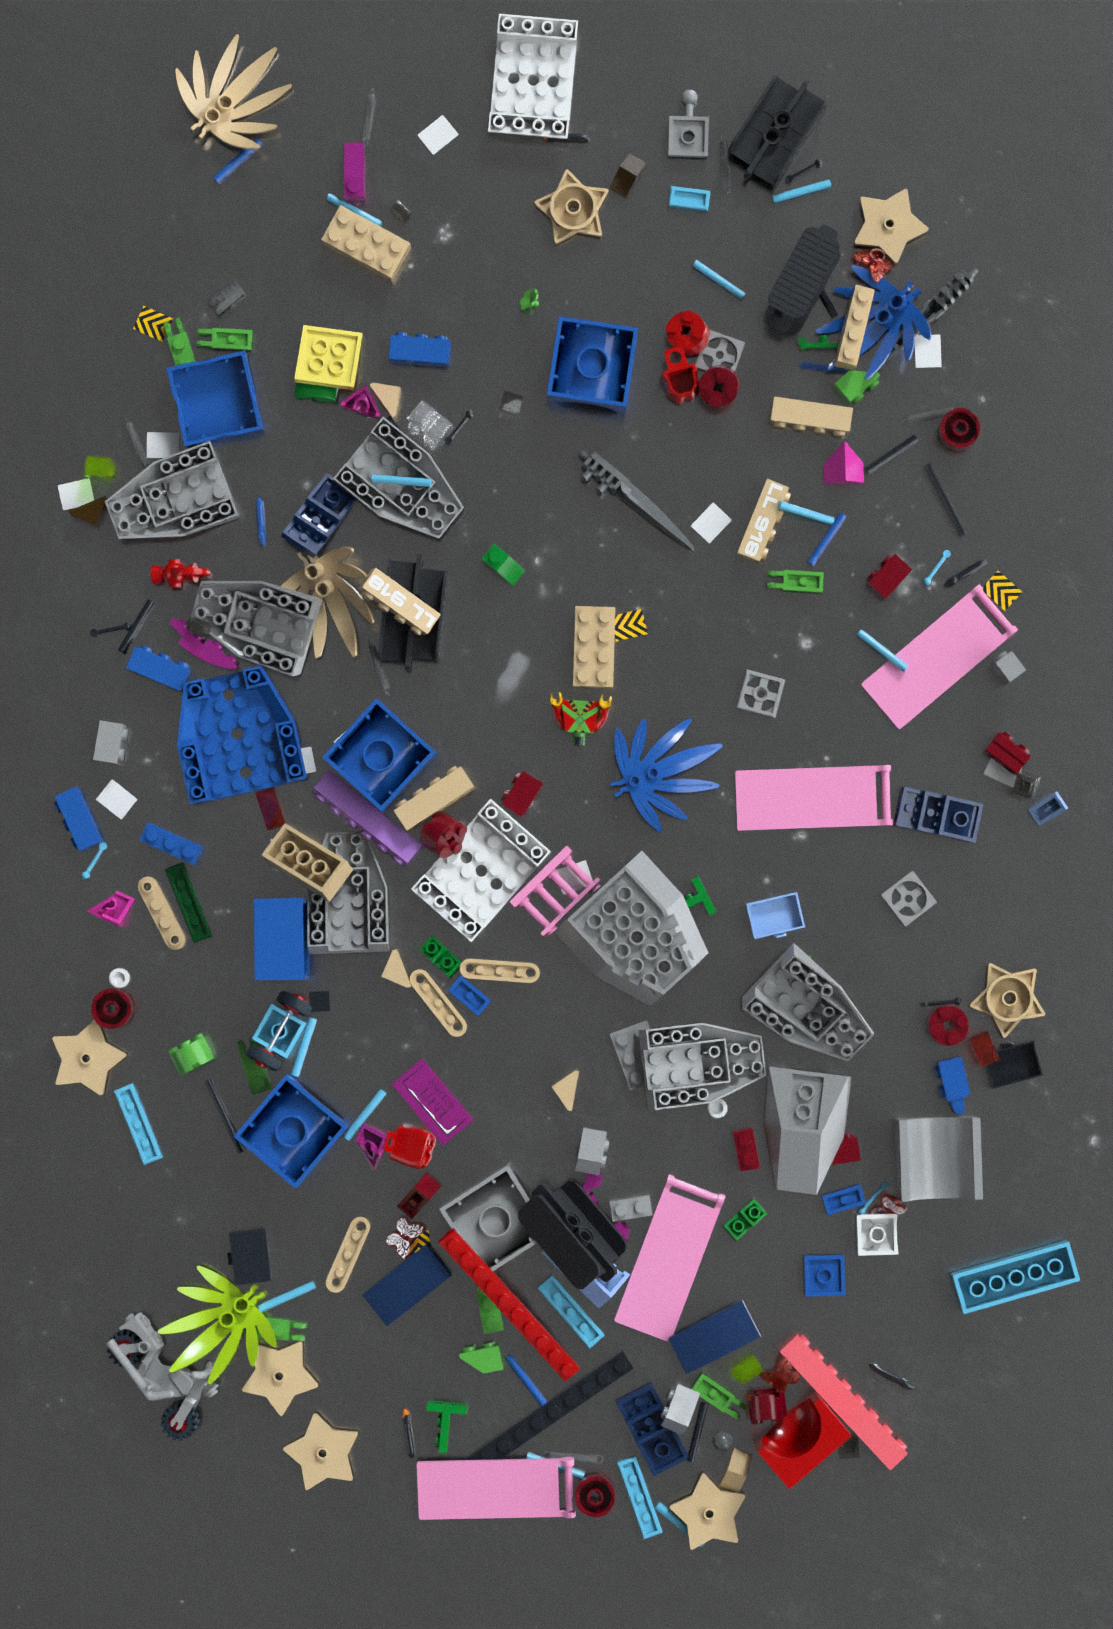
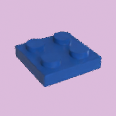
M844 1255L804 1256L805 1297L846 1296Z

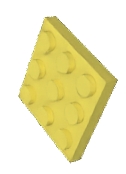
M303 325L294 381L296 383L354 390L363 333Z

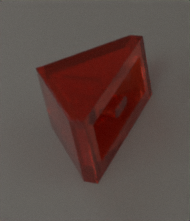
M988 1031L967 1038V1042L981 1067L1000 1060Z

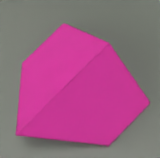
M366 385L341 403L343 409L379 420L381 418V414Z
M845 441L824 463V484L864 483V463Z
M116 891L114 895L90 908L87 912L118 927H123L135 899Z
M363 1123L355 1142L359 1144L375 1172L384 1153L383 1146L387 1134Z

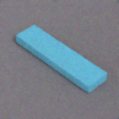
M132 1083L115 1090V1096L143 1165L163 1158L134 1084Z
M552 1274L537 1287L589 1349L605 1336Z
M636 1455L618 1461L617 1465L643 1539L663 1533Z

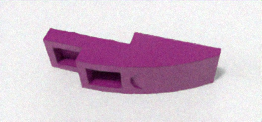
M174 617L169 622L183 636L178 643L195 657L219 668L233 671L239 669L236 665L238 661L231 654L226 656L222 652L224 647L216 640L212 642L208 639L203 645L204 639L196 632L194 634L190 633L187 630L190 626L183 619L178 621Z

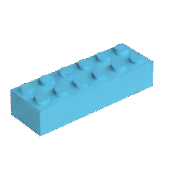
M1067 1240L950 1273L963 1314L1080 1281L1070 1243Z

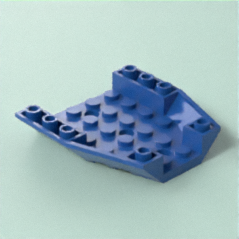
M262 665L214 678H202L184 682L177 749L189 804L218 800L290 784L307 778L295 720ZM231 689L234 691V698L227 701L224 699L223 694L226 690ZM235 728H240L243 731V736L240 739L232 737V731ZM249 767L251 769V776L249 778H243L240 775L242 768Z

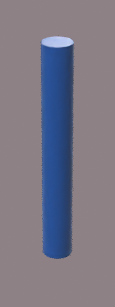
M258 138L253 140V142L259 145L262 144V142ZM242 150L213 177L214 180L219 183L254 150Z
M839 513L808 559V564L815 565L846 519L843 513Z
M509 1354L505 1360L542 1407L547 1401L514 1357Z

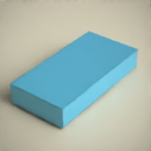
M671 186L669 207L708 212L710 191Z

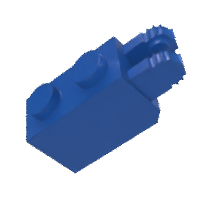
M962 1057L937 1061V1066L934 1067L936 1078H940L942 1086H939L941 1098L945 1097V1101H950L954 1114L961 1115L965 1110L963 1098L967 1097L970 1093Z

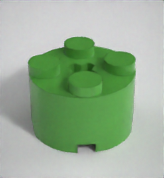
M202 1033L193 1037V1042L189 1039L180 1044V1049L176 1046L167 1051L171 1062L180 1076L214 1059L213 1053Z

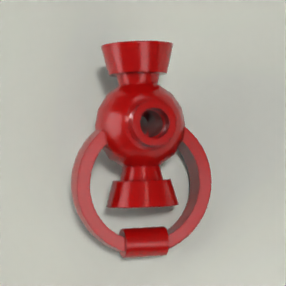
M180 559L168 560V564L164 568L152 565L150 571L151 581L154 585L165 581L169 584V588H181V584L185 580L197 583L198 578L208 577L211 574L209 569L198 568L196 563L184 567L180 563Z

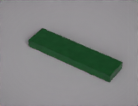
M184 862L166 868V875L193 943L212 937V932Z

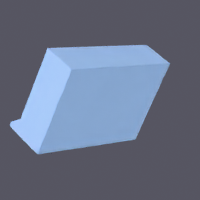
M797 892L746 904L754 939L770 935L779 938L786 936L787 931L805 927Z

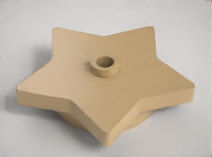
M566 169L557 190L534 202L535 206L552 220L556 245L577 233L602 237L598 211L609 190L584 186ZM574 206L577 208V211L571 212L570 208Z
M907 189L900 191L887 200L861 197L860 203L865 223L854 244L877 247L894 264H897L906 243L927 233L929 228L911 213ZM886 222H892L893 226L888 227Z
M989 963L987 967L986 988L969 1006L992 1016L1000 1034L1006 1038L1020 1020L1045 1016L1044 1010L1033 994L1037 970L1029 969L1011 974ZM1006 994L1011 995L1012 999L1010 1002L1004 1000Z
M95 1020L77 1036H55L52 1038L62 1060L56 1085L81 1082L97 1094L103 1095L108 1071L127 1056L126 1053L105 1041L101 1027ZM85 1054L90 1057L88 1062H84L82 1059Z
M302 1341L281 1350L258 1344L255 1371L242 1388L243 1392L266 1397L280 1416H283L295 1395L318 1387V1383L303 1367ZM276 1373H282L283 1378L281 1380L276 1379Z
M314 1413L305 1436L283 1447V1450L301 1465L305 1490L312 1488L326 1478L353 1480L348 1453L358 1435L357 1431L334 1430L317 1413ZM320 1450L326 1451L325 1457L319 1455Z
M702 1473L692 1495L670 1505V1509L687 1524L691 1550L713 1538L734 1543L738 1542L734 1516L741 1506L745 1494L721 1491L705 1473ZM708 1510L713 1512L712 1517H706L705 1514Z

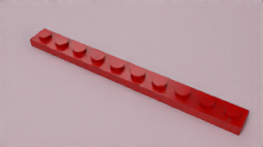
M454 1228L438 1240L446 1252L565 1382L580 1370L579 1365Z

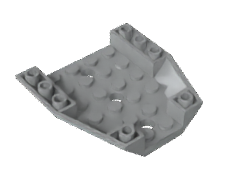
M643 851L636 855L554 931L594 976L648 1006H651L708 954V950L683 894ZM611 901L615 904L616 909L614 912L608 913L605 910L604 905L606 902ZM633 932H641L643 940L641 942H634L632 940ZM667 961L670 964V970L662 972L659 969L660 962Z

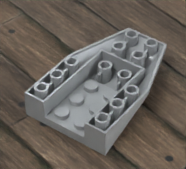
M384 417L380 419L369 436L333 478L335 483L378 516L438 539L464 508L431 455ZM372 474L425 478L432 479L431 487L375 483L371 482Z
M211 441L153 462L105 501L119 539L183 537L240 518Z
M201 581L190 619L238 657L290 676H296L302 672L323 599L263 581Z
M360 831L330 832L325 835L322 846L345 859L353 871L330 902L307 888V944L309 954L390 952L387 885L371 842L364 839L360 835Z
M795 943L742 996V1009L788 1042L845 1061H849L874 1035V1032L842 987Z
M706 1023L638 1030L648 1110L713 1103L766 1076L762 1036Z
M769 1067L764 1128L777 1190L818 1194L844 1139L851 1077Z

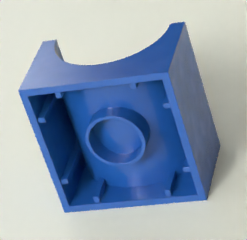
M559 316L547 391V403H587L606 407L620 414H626L638 328Z
M376 698L322 758L382 813H385L435 759L437 753Z
M254 899L255 980H309L307 899Z
M289 1073L282 1078L234 1137L296 1189L348 1129L350 1124L317 1100Z

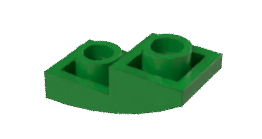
M296 383L294 396L297 399L315 398L318 402H336L339 388Z
M433 935L419 949L450 979L460 969L462 962Z
M753 1199L722 1227L734 1241H737L766 1216L767 1212Z

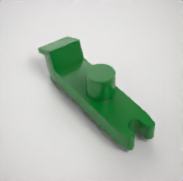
M820 335L819 343H807L804 337L796 340L801 351L837 350L838 343H828V335Z

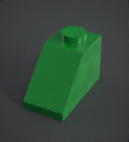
M495 544L490 547L481 559L484 564L512 586L525 572L515 560Z

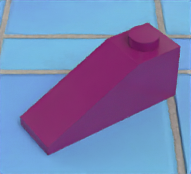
M364 142L344 143L345 202H366Z

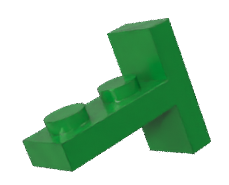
M699 876L691 879L697 895L694 896L692 892L684 896L688 908L702 902L708 915L715 913L716 910Z
M427 1401L426 1411L442 1412V1415H438L437 1427H441L440 1435H436L435 1447L439 1448L438 1453H447L451 1413L466 1415L468 1404Z

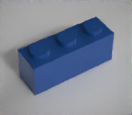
M397 332L395 335H391L389 361L449 367L451 341L447 340L446 336L427 338V335L415 334V337L407 336V333Z
M143 645L140 648L135 646L126 669L183 693L184 682H188L192 670L188 668L189 664L179 660L177 663L170 661V656L159 653L158 656L151 653L153 650Z
M74 787L54 796L56 799L54 802L55 808L58 813L62 812L64 817L62 823L66 831L70 830L73 836L70 840L74 849L78 848L82 852L104 842L79 787Z
M148 822L139 839L141 842L195 866L204 850V847Z

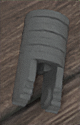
M234 279L211 297L207 303L212 307L215 306L214 312L220 314L244 295L245 292Z

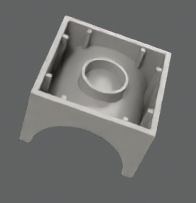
M979 1117L895 1118L897 1199L902 1202L940 1198L983 1199L981 1122Z
M509 1163L439 1208L451 1229L454 1228L493 1271L537 1243L518 1219L519 1210L530 1199Z

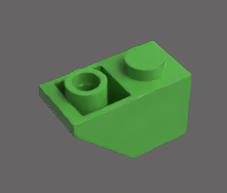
M850 370L833 387L848 404L852 401L857 403L864 396L863 392L867 388L872 390L879 383L880 374L876 372L869 380H866L864 377L867 371Z
M494 1341L483 1343V1347L476 1349L474 1346H467L462 1348L463 1351L459 1352L460 1359L483 1374L503 1370L504 1368L499 1344L494 1345Z

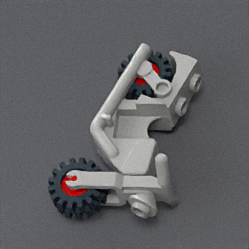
M132 1313L123 1319L125 1324L106 1343L109 1348L107 1353L111 1354L109 1359L113 1358L114 1364L119 1363V1366L124 1368L143 1396L149 1401L188 1395L184 1402H176L169 1406L163 1412L160 1419L163 1420L160 1423L161 1427L164 1426L162 1431L163 1433H168V1438L173 1437L172 1440L175 1441L177 1439L179 1441L187 1439L199 1427L197 1425L200 1423V1419H197L199 1414L198 1412L195 1413L194 1410H196L201 1397L207 1396L209 1399L218 1392L216 1389L219 1386L218 1384H207L213 1368L212 1362L206 1361L204 1364L205 1370L192 1372L185 1367L170 1373L169 1369L171 1366L163 1365L158 1359L165 1346L161 1335L154 1331L149 1319L145 1315L138 1313L134 1316ZM147 1353L143 1361L140 1362V1360L142 1359L141 1357H143L144 1354Z

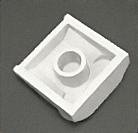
M897 1214L856 1215L858 1256L898 1254Z

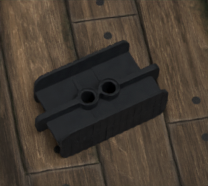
M776 74L762 93V96L755 104V107H753L737 135H735L728 149L729 155L733 154L750 165L743 178L748 180L753 173L771 184L772 188L775 189L795 160V157L802 149V146H804L805 141L811 135L816 124L822 118L829 104L828 100L824 101L807 90L810 81L807 79L804 80L799 90L778 78L779 75ZM784 117L788 123L780 125L777 119ZM768 134H774L777 137V140L774 142H770L767 140L766 136Z
M822 225L819 229L809 227L802 233L768 297L769 306L765 312V317L771 328L781 333L787 332L790 334H796L802 329L840 259V244L837 240L838 232L835 229Z
M417 555L416 563L389 559L386 575L441 614L429 633L419 636L410 630L407 623L402 624L394 618L395 615L393 613L383 611L378 659L405 662V671H410L412 658L439 661L448 571L422 569V555Z
M570 1180L555 1192H552L545 1183L538 1185L532 1192V1198L518 1212V1219L575 1288L584 1289L598 1277L603 1282H608L617 1274V1268L613 1263L627 1250V1241L576 1181Z

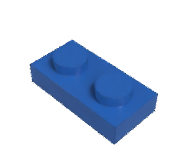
M461 975L448 990L477 1016L491 1002L489 998Z
M860 1184L822 1195L827 1215L866 1204Z

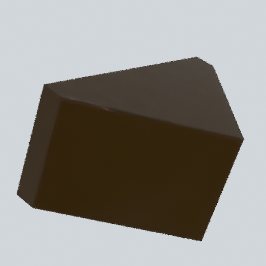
M629 154L619 166L610 189L627 198L646 163Z
M103 496L69 510V513L72 517L99 528L107 509L105 501L108 498Z

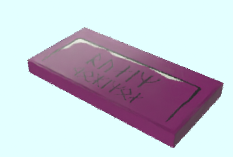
M423 1058L392 1083V1086L442 1145L446 1144L474 1120Z

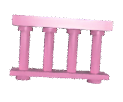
M568 846L558 853L510 901L515 908L519 905L528 911L544 928L541 932L543 936L545 934L550 936L557 929L555 924L588 892L592 894L600 887L598 884L600 879L598 877L592 881L571 859L572 856L570 854L572 850ZM560 863L566 864L587 886L580 895L557 873L558 871L555 868ZM546 877L549 880L552 879L573 900L566 909L543 888L541 882ZM532 891L534 893L537 892L559 914L551 923L528 901L529 898L527 896Z

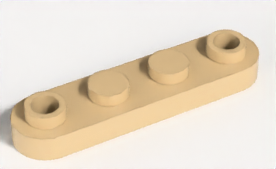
M152 877L142 878L138 883V890L166 945L172 950L183 948L186 943L185 934L158 882ZM146 883L151 884V889L148 891L144 888ZM174 936L179 938L176 944L172 942V937Z
M466 959L460 965L462 976L468 979L533 983L540 975L539 968L533 963ZM472 965L474 967L473 972H467L466 967ZM528 969L533 970L534 974L532 977L526 975Z
M418 969L412 972L410 983L450 1035L454 1037L462 1036L467 1030V1023L425 970ZM417 976H423L424 981L418 983L416 981ZM459 1023L461 1025L460 1030H454L453 1025Z
M359 1216L352 1220L326 1279V1287L329 1291L338 1293L345 1288L370 1231V1222L367 1218ZM358 1223L364 1224L363 1230L357 1229ZM335 1278L340 1280V1284L337 1286L333 1284V1279Z

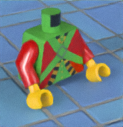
M560 692L559 698L554 699L551 693L550 701L552 703L553 717L559 728L565 730V733L573 734V745L584 746L585 734H593L594 731H598L606 721L612 696H610L609 701L602 699L603 694L600 696L599 701L562 700Z

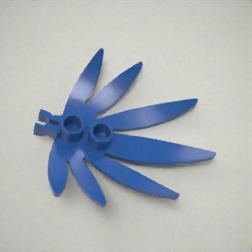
M851 265V268L863 281L881 291H874L872 303L879 302V305L870 308L867 322L874 318L875 320L866 326L859 357L872 348L888 331L864 379L869 380L889 357L902 325L903 347L907 360L911 359L915 345L913 322L918 332L927 340H931V330L923 313L912 304L914 298L918 297L922 291L916 288L915 291L911 292L914 284L910 280L905 285V288L899 291L883 277L879 278L877 276L879 280L877 282L874 275L872 276L871 271ZM833 287L836 293L850 298L853 287ZM845 316L816 330V333L821 335L841 332ZM834 360L827 368L829 371L840 368L833 366Z
M691 718L668 731L651 748L642 761H640V756L646 740V719H642L635 732L630 758H628V748L622 732L619 728L615 729V755L624 778L619 782L610 783V786L627 784L619 792L614 793L615 798L623 792L630 791L633 802L642 817L659 833L662 832L659 818L647 801L673 817L687 820V816L674 803L655 794L654 790L690 793L719 787L718 783L699 779H671L662 781V778L675 775L701 763L721 749L722 744L690 748L668 756L657 763L654 762L678 741L691 723Z

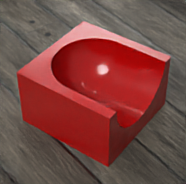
M814 1389L787 1412L782 1422L774 1423L753 1442L760 1456L790 1490L851 1437V1434L845 1424Z

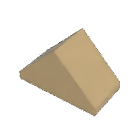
M371 383L370 388L393 420L396 419L401 387Z
M392 950L381 977L409 988L412 985L398 950Z
M574 1070L552 1086L569 1111H572L579 1074L577 1070Z
M734 1448L719 1486L739 1493L747 1477L753 1455Z

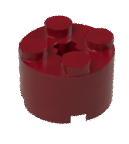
M714 365L703 373L699 381L700 396L712 407L726 406L738 394L739 378L733 369L724 365ZM717 381L719 384H724L722 390H720L719 388L715 389Z
M955 408L949 411L943 417L938 427V435L944 447L954 451H962L971 447L980 434L979 419L966 408ZM957 425L960 426V429H964L961 434L955 431Z
M443 811L434 813L431 816L433 819L429 823L425 822L421 829L420 842L423 843L424 847L441 858H447L453 854L457 855L462 850V842L467 832V827Z
M116 988L102 990L92 1001V1017L101 1027L108 1029L120 1028L126 1025L133 1016V1001L123 990ZM109 1005H116V1006H117V1007L115 1008L116 1013H115V1012L109 1013V1010H110Z
M950 1005L934 1009L928 1016L926 1023L931 1039L938 1044L953 1046L963 1041L969 1030V1020L966 1014L958 1007ZM950 1020L952 1028L945 1031L943 1023Z
M777 1388L754 1390L753 1395H749V1392L744 1394L747 1419L751 1420V1424H761L763 1420H771L772 1423L782 1422L783 1417L787 1415L784 1389L777 1392Z
M589 1474L583 1477L575 1489V1502L578 1509L583 1514L595 1518L609 1513L615 1503V1489L612 1482L602 1474ZM593 1491H595L596 1493H600L598 1495L599 1499L595 1500L594 1497L590 1498L592 1496Z

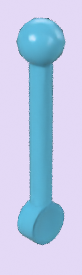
M949 550L943 551V556L928 577L924 578L923 583L925 585L931 583L932 577L944 560L950 557L951 553Z
M102 842L99 844L98 852L87 870L81 875L83 879L89 878V872L103 850L107 849L106 843Z
M881 1182L880 1188L863 1207L858 1209L859 1214H865L866 1209L876 1197L888 1188L887 1182Z

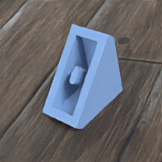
M1054 792L1028 809L1038 826L1068 809L1058 792Z

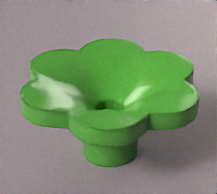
M532 288L524 293L519 302L521 310L525 311L532 307H538L537 289Z

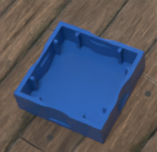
M246 351L166 368L172 395L176 401L178 421L184 446L264 429Z

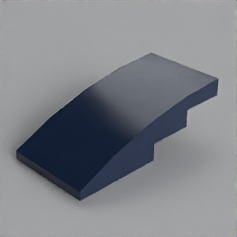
M328 473L325 474L308 495L304 504L281 534L282 538L312 558H315L357 500L333 481L334 477Z
M902 786L894 826L976 843L984 804Z
M425 1244L362 1294V1296L384 1324L388 1326L447 1280L452 1274L430 1246Z
M741 1300L670 1336L668 1339L685 1373L688 1374L761 1337V1334L744 1301Z
M651 1382L615 1400L653 1476L689 1459L678 1434L661 1426L663 1418L660 1416L664 1406Z

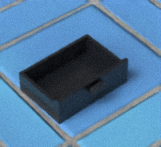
M1034 1040L1016 1045L1010 1042L1002 1044L1001 1049L982 1053L991 1089L1043 1076Z
M265 1228L229 1232L231 1253H227L228 1265H233L235 1286L271 1281Z

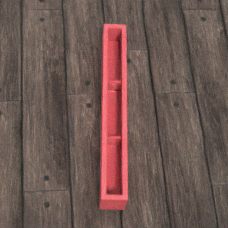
M794 1334L779 1349L780 1353L889 1470L893 1469L908 1454L905 1451L907 1446L900 1438L895 1440L891 1436L893 1431L886 1423L881 1425L877 1421L879 1416L872 1408L868 1411L863 1406L866 1402L858 1393L854 1396L850 1392L852 1387L845 1379L840 1381L836 1377L838 1372L831 1364L826 1366L823 1363L824 1357L817 1349L812 1351L809 1348L810 1342L803 1334L800 1337Z

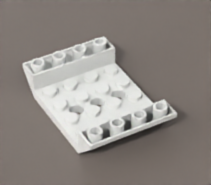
M499 14L488 132L559 139L568 138L577 43V20ZM516 74L519 77V81L516 84H511L508 81L510 75ZM536 76L539 79V83L535 86L528 83L529 77ZM550 78H556L559 84L556 87H550L547 82Z
M492 799L485 804L477 813L478 815L467 826V832L462 842L460 853L457 855L453 854L447 858L440 857L411 888L471 942L551 852ZM464 852L471 853L472 861L466 864L461 861V855ZM479 865H484L487 868V874L483 877L476 874V868ZM495 878H499L502 881V887L499 890H494L491 887V881Z

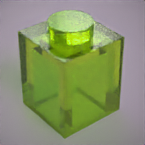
M87 455L84 475L87 478L111 480V475L114 476L115 474L113 460L106 457Z
M751 1352L732 1365L734 1371L731 1373L737 1382L742 1381L743 1384H746L764 1370Z

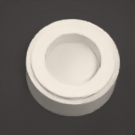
M117 968L110 973L109 981L115 988H124L130 981V975L125 969Z
M719 1099L713 1103H708L707 1111L713 1118H721L727 1113V1104L724 1100Z

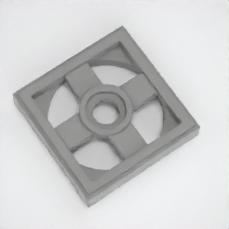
M710 330L708 342L715 338L721 339L718 348L713 349L707 346L699 353L695 364L697 369L706 371L709 368L703 360V354L712 357V366L728 362L733 364L731 369L735 371L745 342ZM728 342L735 346L736 356L727 354ZM721 351L724 354L722 359L716 357L717 352Z
M747 669L737 709L775 718L785 679ZM761 677L760 684L756 688L747 686L751 679ZM769 680L776 685L777 694L768 691L767 685ZM763 690L765 696L760 698L757 696V692ZM744 694L755 698L753 708L746 704ZM770 700L775 702V705L769 710H761L763 701Z
M913 871L881 894L882 898L905 927L937 903ZM912 881L917 883L918 887L913 891H907L902 883ZM896 889L901 897L900 901L893 905L892 893ZM924 892L926 904L921 909L916 900ZM906 895L912 896L913 899L910 903L905 901ZM907 906L915 914L913 916H905L900 914L899 911Z

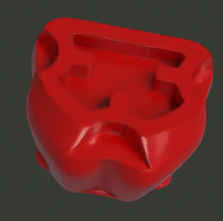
M678 346L665 350L664 355L668 370L663 372L660 377L665 395L678 404L684 400L695 399L699 391L697 366L687 363L683 347ZM671 353H680L681 361L679 363H672L670 361Z
M400 1125L397 1127L396 1132L389 1131L387 1133L383 1151L390 1152L389 1158L392 1161L395 1160L410 1168L422 1169L427 1167L432 1158L435 1138L430 1132ZM392 1137L391 1144L388 1147V1141Z

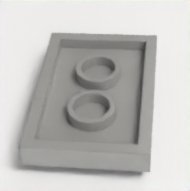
M647 1020L610 1033L630 1090L645 1085L638 1030L650 1029Z

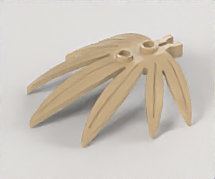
M236 34L216 68L208 98L205 97L203 69L197 50L194 53L192 63L194 94L178 68L174 71L175 80L184 105L198 120V123L194 124L189 132L192 134L194 130H198L204 125L200 132L201 134L197 138L199 141L206 132L210 131L216 138L233 147L258 150L260 148L259 144L238 134L264 133L275 130L277 125L254 122L233 123L231 121L262 110L279 99L292 85L288 84L266 92L234 109L260 80L277 51V47H274L254 61L228 86L222 95H219L234 61L239 35Z
M351 547L334 549L320 558L317 555L315 558H312L303 551L299 552L297 555L303 560L305 568L295 573L281 585V587L294 591L299 588L298 592L310 595L312 590V596L323 599L313 631L315 658L322 655L327 634V612L324 598L338 631L352 657L357 655L355 626L350 610L340 591L371 624L374 623L373 615L363 597L351 584L337 575L339 573L353 578L367 577V574L356 566L337 563L349 558L354 553V549Z

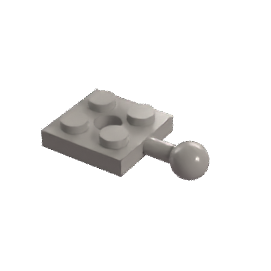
M686 90L682 94V101L685 104V116H669L668 157L708 158L709 117L693 116V105L697 101V94L693 90ZM691 132L694 135V139L691 142L685 141L683 139L684 133Z

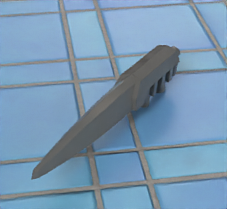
M974 266L967 272L962 268L960 272L953 275L954 279L952 281L948 280L946 282L947 286L942 287L937 296L934 295L932 299L927 300L922 305L924 308L921 312L929 324L935 318L941 317L974 284L973 276L978 272ZM913 322V327H914V332H915V337H916V336L919 334V332H918V330L916 329V327H915V325H914V322ZM903 330L899 333L896 343L884 364L904 348Z
M584 450L580 452L578 456L585 461L581 467L583 471L586 470L581 476L584 482H587L593 475L597 483L601 482L596 489L600 495L607 488L611 490L610 494L612 495L617 492V496L621 501L627 503L650 523L686 548L694 550L693 545L676 525L645 494L634 486L628 478L596 452L592 455H589Z

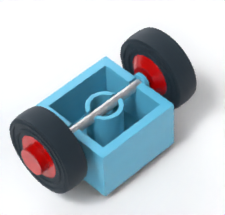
M281 991L276 1000L287 1010L284 1011L273 1004H269L249 1039L263 1047L260 1049L250 1046L246 1052V1055L255 1061L254 1064L262 1069L268 1068L277 1071L282 1062L274 1057L272 1053L287 1059L306 1025L305 1022L294 1017L293 1013L307 1017L312 1007L295 993L289 994Z

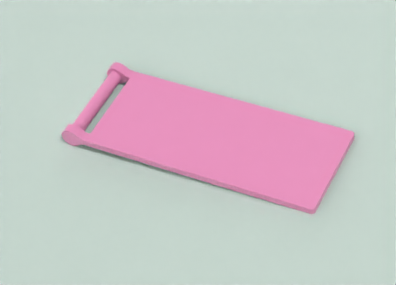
M980 584L895 655L908 665L905 672L888 661L861 684L898 729L906 725L1018 630L1015 625L1012 626L982 591L983 588ZM975 595L1007 631L1002 635L972 600Z
M891 765L736 771L737 830L893 825L889 779ZM875 772H881L883 819L878 820Z
M669 1174L615 1316V1322L670 1342L668 1338L674 1334L723 1205L725 1195L711 1193L677 1180L675 1176ZM671 1186L715 1202L716 1205L714 1208L672 1193L670 1188Z
M574 1458L418 1461L419 1519L574 1518L576 1516V1510L573 1507L572 1466L574 1465ZM558 1466H564L566 1509L563 1510L559 1508Z

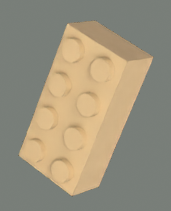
M341 205L321 239L323 245L391 282L394 280L411 249V244L408 241Z
M575 606L573 688L613 689L615 607Z
M452 767L446 771L447 776L442 779L437 777L429 783V788L426 790L420 788L412 794V799L409 801L404 799L395 805L397 809L394 812L408 832L430 819L434 813L442 811L475 789L462 767Z
M286 823L262 853V857L270 866L329 902L353 871L345 859Z

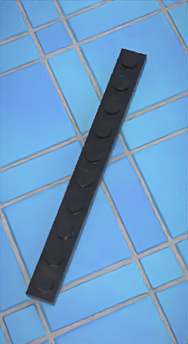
M621 1351L464 1460H501L634 1369V1366L624 1351Z

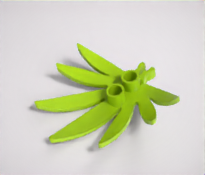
M197 1266L201 1275L212 1286L224 1292V1294L198 1287H178L177 1290L192 1299L206 1303L222 1304V1306L183 1317L159 1329L158 1333L165 1335L187 1332L219 1319L199 1335L169 1369L170 1373H174L197 1362L216 1348L232 1332L221 1349L208 1378L207 1384L211 1385L222 1374L233 1358L241 1340L243 1329H246V1349L252 1367L256 1364L259 1347L256 1326L261 1336L269 1345L276 1348L277 1342L269 1321L255 1307L258 1301L266 1297L263 1292L258 1296H254V1292L258 1289L255 1284L250 1288V1292L243 1294L223 1276L202 1266Z

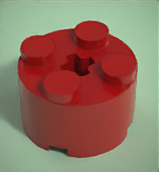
M690 310L679 312L666 325L668 341L673 347H683L685 355H697L707 347L710 330L698 314Z

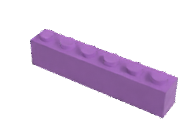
M330 770L314 786L312 793L318 802H324L328 805L329 810L333 814L343 817L349 827L358 829L364 839L373 841L376 844V848L382 853H388L392 857V861L397 865L406 867L420 850L421 843Z

